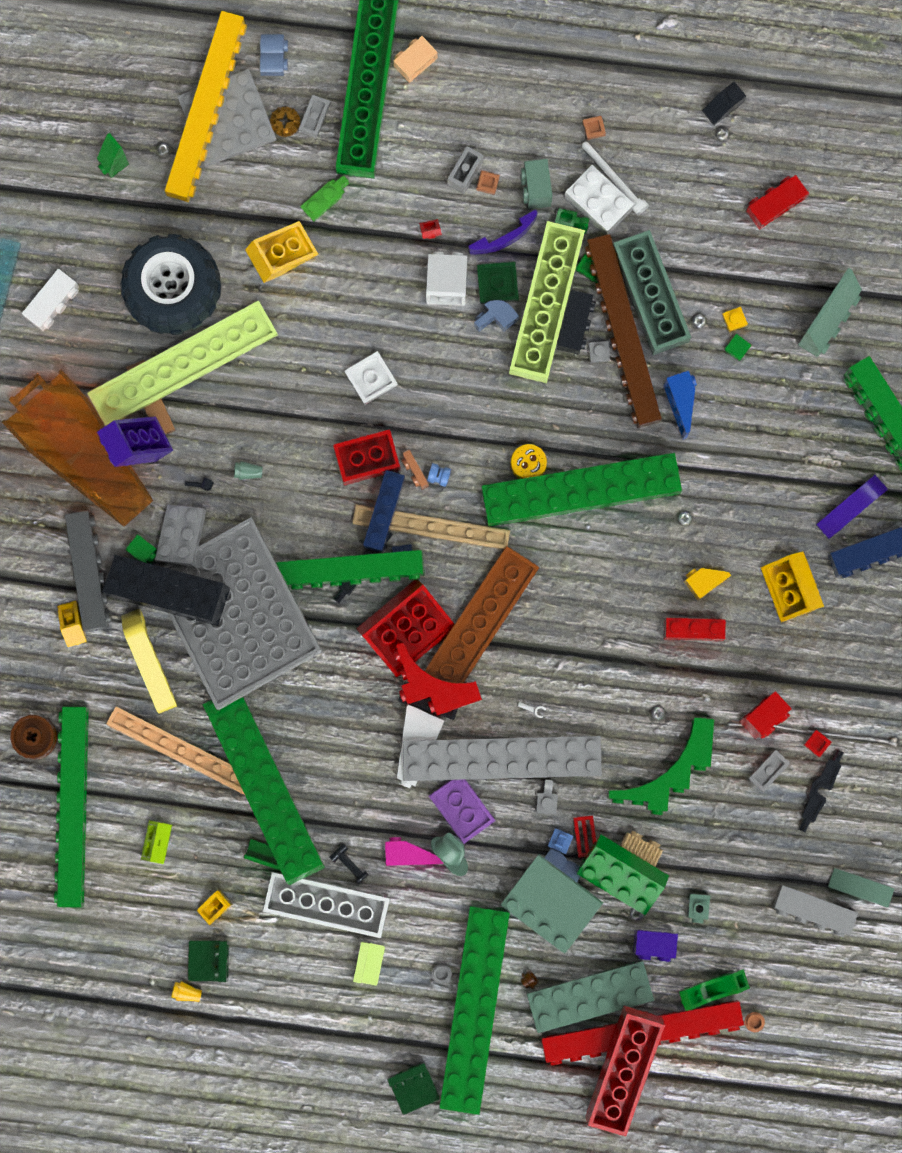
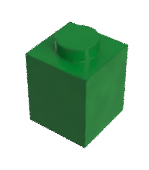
M138 534L125 549L141 562L152 564L155 561L157 549Z

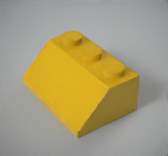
M804 551L788 555L760 567L781 622L824 607Z

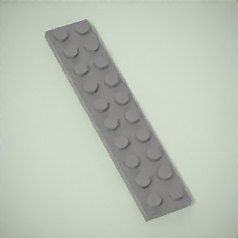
M601 736L403 741L404 781L602 776Z

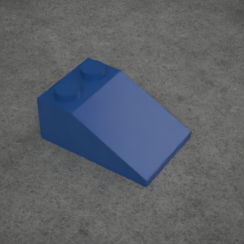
M689 370L666 378L663 385L683 440L690 433L695 386H697L694 375H690Z

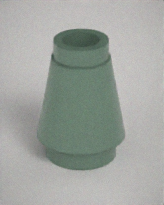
M240 461V463L235 462L234 478H239V480L262 478L263 467Z

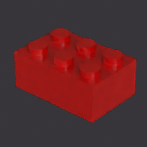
M390 429L333 445L344 486L385 475L386 470L391 472L401 471Z
M775 691L767 695L739 722L754 739L759 737L762 739L769 736L775 730L774 725L777 726L783 723L790 716L788 712L792 708Z

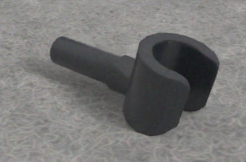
M203 478L202 483L185 481V486L197 487L205 491H210L214 484L212 480Z

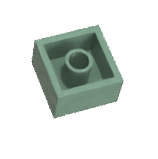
M548 159L524 161V168H521L520 174L521 185H525L523 187L524 204L528 205V210L551 207L553 196Z

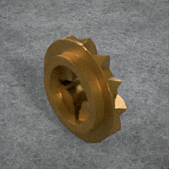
M287 106L278 107L277 110L272 112L270 124L275 134L282 137L292 136L300 127V116L294 108L292 109ZM286 115L290 122H287L284 128L280 120H283Z

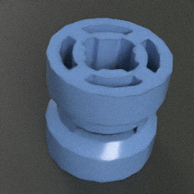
M432 463L427 482H436L440 486L446 487L451 468H441L438 464Z

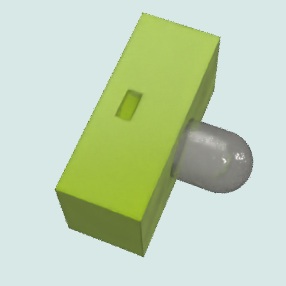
M149 820L141 860L164 864L167 850L172 851L176 847V842L173 839H169L172 825Z

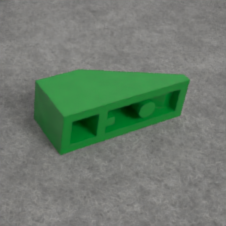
M108 133L97 156L99 162L97 167L104 175L108 174L112 178L127 167L129 162L122 147Z

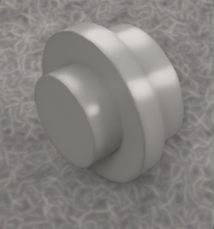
M438 964L433 968L432 978L436 983L445 984L451 979L452 972L447 965Z

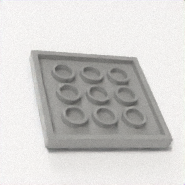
M249 69L228 76L230 83L228 89H224L223 92L225 97L222 107L218 108V122L216 125H213L211 131L213 132V138L211 143H207L206 146L208 152L206 160L203 161L205 167L276 141L274 131ZM197 89L177 96L186 120Z

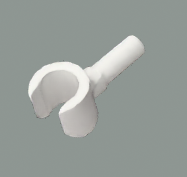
M521 702L518 704V707L532 712L535 717L543 718V716L537 714L539 708L546 710L543 706L533 707Z

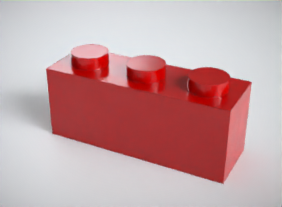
M797 175L791 178L787 176L780 182L781 185L776 188H769L764 192L765 196L760 199L756 197L748 203L749 206L746 212L759 230L808 197L809 192Z
M666 618L664 620V640H725L726 619Z

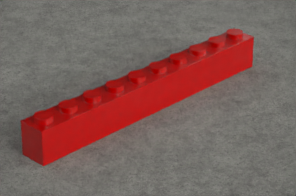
M735 1000L698 1007L689 1011L683 1010L658 1015L663 1018L665 1023L659 1045L664 1040H669V1043L681 1041L680 1037L688 1036L689 1039L699 1038L701 1033L708 1032V1035L720 1034L722 1029H728V1032L740 1030L739 1026L744 1025L740 1001ZM617 1023L541 1037L546 1063L550 1062L552 1066L562 1064L564 1059H570V1062L582 1060V1056L590 1055V1058L602 1056L601 1052H607Z

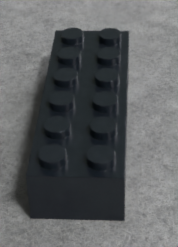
M114 555L102 592L110 598L218 626L230 588L224 583Z

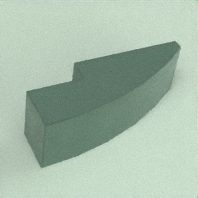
M836 868L833 869L828 884L829 888L886 908L889 907L894 888Z

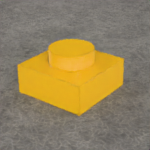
M741 307L722 314L729 332L748 325Z

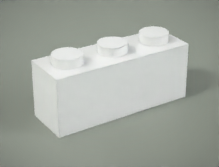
M57 269L23 311L22 315L42 332L45 329H49L53 325V319L56 315L61 314L65 310L68 300L73 299L79 291L78 284L60 269Z

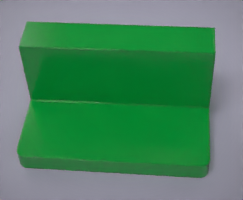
M251 839L243 858L280 870L269 845Z

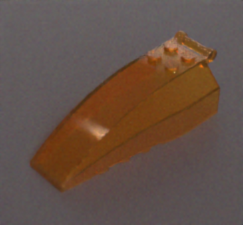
M60 370L59 374L47 384L37 373L27 386L8 399L18 411L7 420L4 419L2 423L28 452L125 527L153 502L152 497L131 465L114 467L110 462L109 455L101 444L97 433L105 425L88 398L71 379ZM38 385H41L43 389L24 406L19 403Z

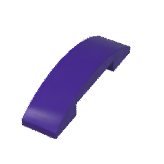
M537 210L519 218L518 224L520 227L493 242L488 243L484 237L469 245V254L492 253L515 243L535 223L538 215Z
M874 475L817 523L816 526L830 539L887 491V487Z

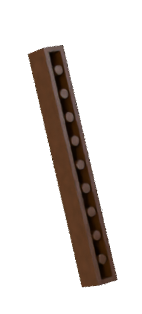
M607 234L588 239L587 246H584L587 258H591L590 272L597 279V283H594L597 295H601L600 308L602 313H606L607 320H605V326L607 331H611L612 338H610L612 350L616 349L618 356L615 357L617 368L622 370L623 375L620 376L622 386L627 388L628 394H625L628 406H632L633 412L630 413L632 422L637 424V428L660 423L662 420L611 236Z

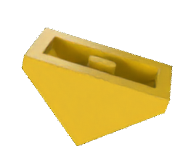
M217 890L197 909V912L211 925L233 904L221 890Z

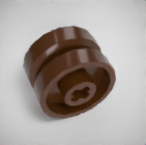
M28 715L22 717L14 724L10 740L12 747L19 755L29 759L40 760L54 752L58 744V733L51 721L38 715ZM34 734L38 735L37 737H35L37 739L36 741L32 740V736Z

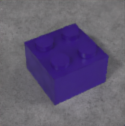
M635 929L633 954L643 960H651V956H654L659 961L671 962V958H676L678 934Z

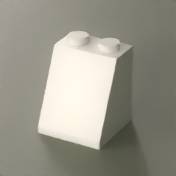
M443 252L428 254L427 304L465 306L467 256L459 252L452 253V255H444Z

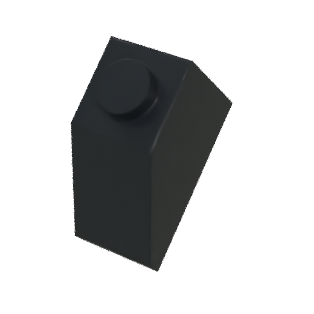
M734 81L722 90L702 112L715 126L741 106L745 101L746 95Z

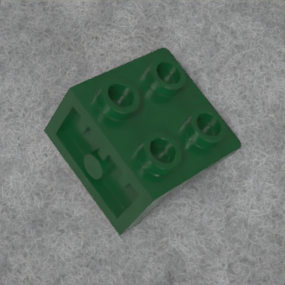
M189 941L188 980L228 982L229 941Z
M425 1061L387 1077L389 1086L394 1092L403 1115L440 1099Z

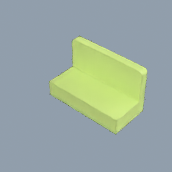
M361 942L353 982L375 986L378 984L385 946Z

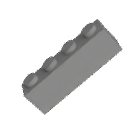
M783 885L779 886L772 908L777 909L776 913L787 917L788 914L796 916L795 920L806 924L807 921L815 923V928L823 931L826 928L832 929V934L843 938L845 935L851 936L858 915L855 911Z

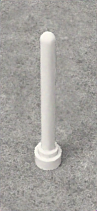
M588 142L582 143V148L620 191L634 203L632 210L637 216L642 214L649 207V204L644 199L641 200V198H637Z

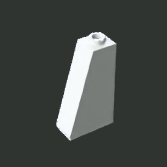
M410 705L406 708L397 779L401 780L399 784L410 788L411 785L416 787L418 781H404L403 741L437 740L444 724V720Z

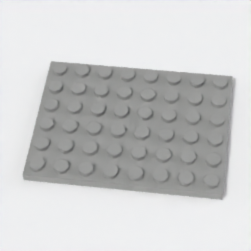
M252 517L199 546L195 566L176 564L163 566L164 568L221 582L230 588L218 626L168 613L217 710L224 708L322 653L314 634Z

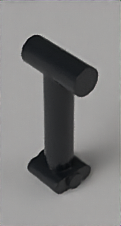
M342 844L329 858L334 863L339 859L357 878L356 882L361 884L369 874L366 871L363 873L347 857L345 852L348 848Z

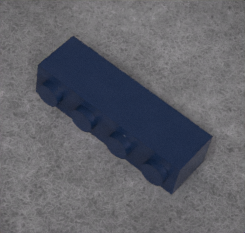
M388 470L385 471L363 544L365 549L383 553L405 482V475Z
M902 527L830 553L828 558L835 576H842L844 579L854 575L853 571L860 569L863 572L871 569V564L877 562L879 565L885 564L893 556H897V559L901 558Z

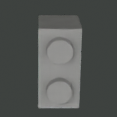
M466 146L448 177V186L465 194L483 163L484 155Z

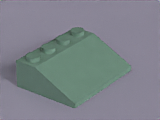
M847 269L798 344L817 358L820 353H826L830 347L828 341L831 337L835 339L841 330L838 327L841 321L845 323L851 312L848 310L852 305L856 307L861 299L859 294L862 289L852 269Z
M538 854L505 897L501 906L565 954L603 902Z

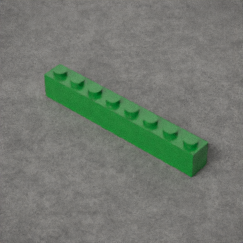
M422 550L276 562L291 590H301L303 586L311 585V588H322L323 584L338 587L342 586L343 582H350V585H360L362 581L368 580L369 583H381V579L397 582L401 581V578L408 577L409 580H419L420 576H425Z

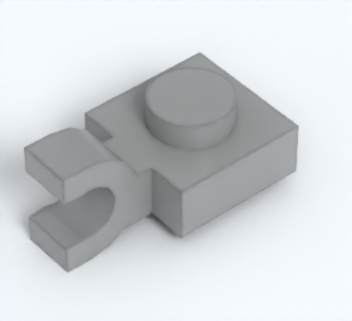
M545 779L544 793H538L536 813L556 814L558 794H552L553 780Z

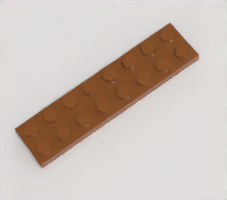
M506 546L430 661L425 672L442 681L464 683L539 567Z

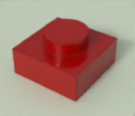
M438 219L419 223L423 239H433L442 235Z
M815 730L803 746L820 758L832 742L818 730Z

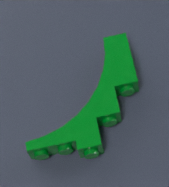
M692 719L690 735L684 750L677 761L663 775L641 787L628 790H609L607 799H612V803L624 804V800L632 801L631 805L640 806L647 802L646 810H650L652 815H663V812L668 811L669 788H673L672 792L684 793V789L688 790L690 787L691 766H694V770L706 771V768L711 767L714 719Z

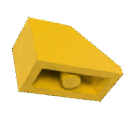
M694 568L685 575L687 579L684 583L695 598L700 600L727 580L731 574L725 571L705 568L696 571Z
M77 601L57 606L60 630L67 647L87 642L85 631L82 628Z

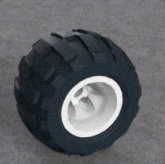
M168 234L166 237L156 235L148 238V242L142 246L139 244L131 252L132 256L129 260L125 261L122 269L120 288L125 306L140 325L158 334L170 333L171 335L183 334L184 331L197 329L203 325L202 322L207 317H211L221 295L220 273L215 260L210 252L206 251L200 243L192 238L186 239L178 234ZM165 271L171 272L168 277L163 276ZM184 273V277L181 279L177 278V275ZM156 282L162 283L159 288L154 286ZM169 285H177L176 289L171 288L170 290H168ZM187 285L186 290L182 291L183 286ZM165 294L167 298L162 299L160 296Z

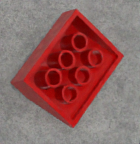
M414 580L357 627L356 630L391 672L398 677L403 666L401 661L397 662L393 651L397 650L396 645L404 643L410 657L416 662L446 637L455 624L419 580Z

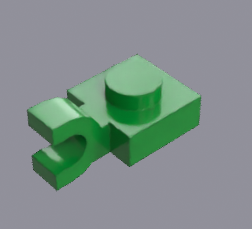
M559 208L555 223L585 230L584 234H587L590 218L577 217L578 212Z

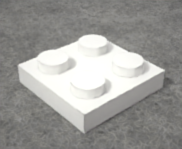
M378 351L344 371L364 405L398 385Z

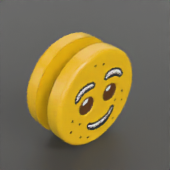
M522 445L512 454L511 470L518 479L541 476L544 474L547 466L546 455L536 445Z

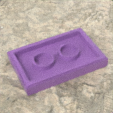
M466 779L450 780L429 795L432 802L463 844L495 822L493 816Z

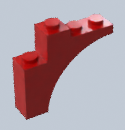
M404 643L396 645L397 650L393 652L397 662L401 661L403 668L400 669L403 681H408L407 684L401 685L402 690L399 691L402 702L406 701L408 705L430 697L431 701L428 702L431 713L435 712L437 716L482 700L476 681L470 683H450L434 678L413 661Z

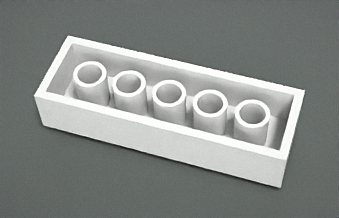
M272 872L263 912L381 938L390 898L307 879H301L288 885L283 874Z

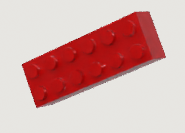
M623 1006L585 1115L588 1126L627 1136L665 1028V1023L661 1016Z

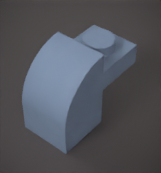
M489 301L484 304L486 313L482 312L475 318L474 327L480 332L491 322L495 321L501 330L505 332L519 320V315L504 301Z

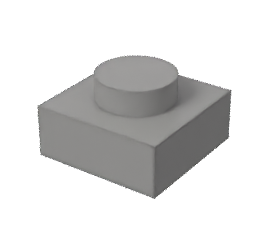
M608 341L589 343L590 363L610 362Z

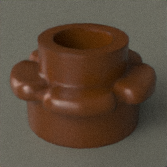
M530 970L522 973L523 978L520 980L525 988L535 989L534 986L539 982L534 973Z

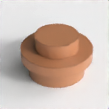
M751 1012L745 1017L744 1023L749 1031L759 1032L763 1029L765 1020L760 1013Z

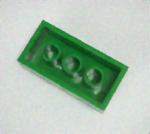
M600 834L582 860L577 875L643 915L647 914L665 889L669 878L668 874Z

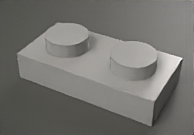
M312 95L299 127V132L317 138L331 102Z
M774 750L748 779L760 791L764 792L786 769L790 762L777 750Z

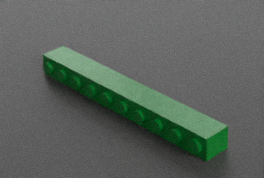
M62 707V711L59 712V723H62V731L58 733V742L61 743V751H58V763H61V771L57 773V782L60 783V791H57V803H60V811L56 812V822L59 823V831H56V843H59V851L55 852V862L58 863V871H55V883H58V891L54 892V903H57V907H84L89 708Z

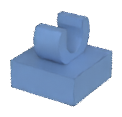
M555 828L547 847L566 854L573 835Z

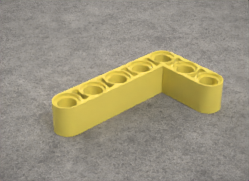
M139 608L121 615L125 638L158 714L177 707L174 695L149 639L141 609Z

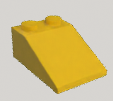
M300 221L253 240L245 249L263 283L285 274L318 255Z

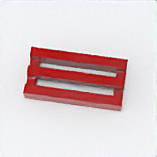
M593 815L573 818L578 858L585 857L589 852L585 820H589L592 846L596 841ZM578 821L582 822L585 853H582Z

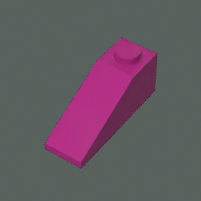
M391 837L389 842H385L386 866L444 864L436 855L411 843L401 841V837Z

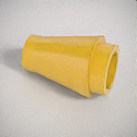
M182 981L180 983L175 982L171 998H175V1001L199 1002L202 990L196 989Z

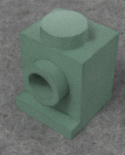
M689 894L687 918H692L691 922L703 923L704 919L708 920L711 896ZM697 905L703 907L702 912L698 913L696 911Z

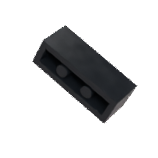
M574 290L570 291L557 350L578 355L581 349L585 350L587 339L583 337L585 331L590 329L591 320L588 319L589 312H594L596 303L592 301V294Z

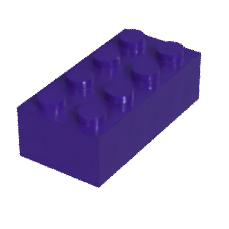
M156 417L114 420L97 431L100 442L105 447L109 460L114 467L157 462L173 451Z

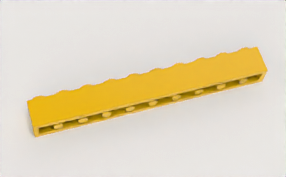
M221 11L165 188V193L168 197L189 202L190 197L195 195V181L200 178L202 168H200L201 162L205 161L208 150H206L207 143H211L213 138L212 127L218 122L219 114H217V111L224 103V89L229 87L230 78L228 76L230 71L233 72L235 68V54H239L241 49V42L239 41L241 35L244 36L246 33L247 24H245L244 17Z

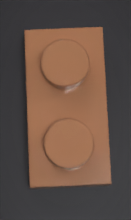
M410 450L404 452V459L401 461L406 470H411L413 474L411 479L416 487L420 486L421 490L429 487Z

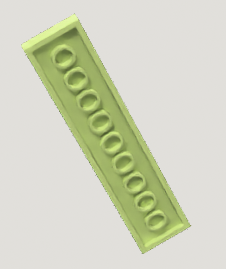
M258 300L91 390L87 394L106 426L114 420H122L278 336V333Z

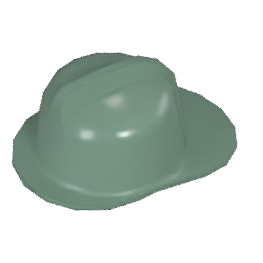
M447 833L443 837L433 838L431 848L444 865L457 876L466 875L468 864L464 857V844L460 838L451 833Z

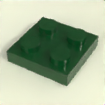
M516 262L477 265L480 304H486L493 300L504 302L519 301Z

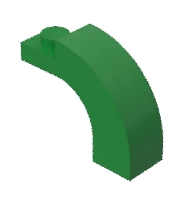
M744 969L694 984L684 988L679 993L685 1011H689L708 1002L741 993L750 989Z

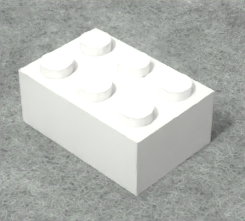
M593 165L565 192L564 197L585 218H590L589 222L603 235L610 234L634 207V203Z

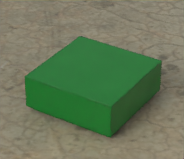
M736 334L724 350L740 362L752 345Z

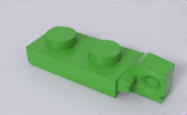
M344 175L337 181L331 180L301 205V209L315 222L342 198V195L345 193L343 189L349 184V180Z

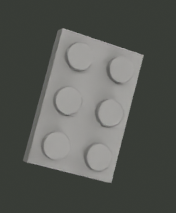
M167 505L155 558L158 563L195 566L206 514L204 508Z

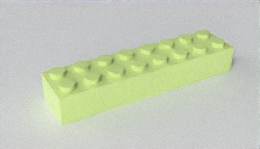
M547 221L509 374L547 383L585 230Z

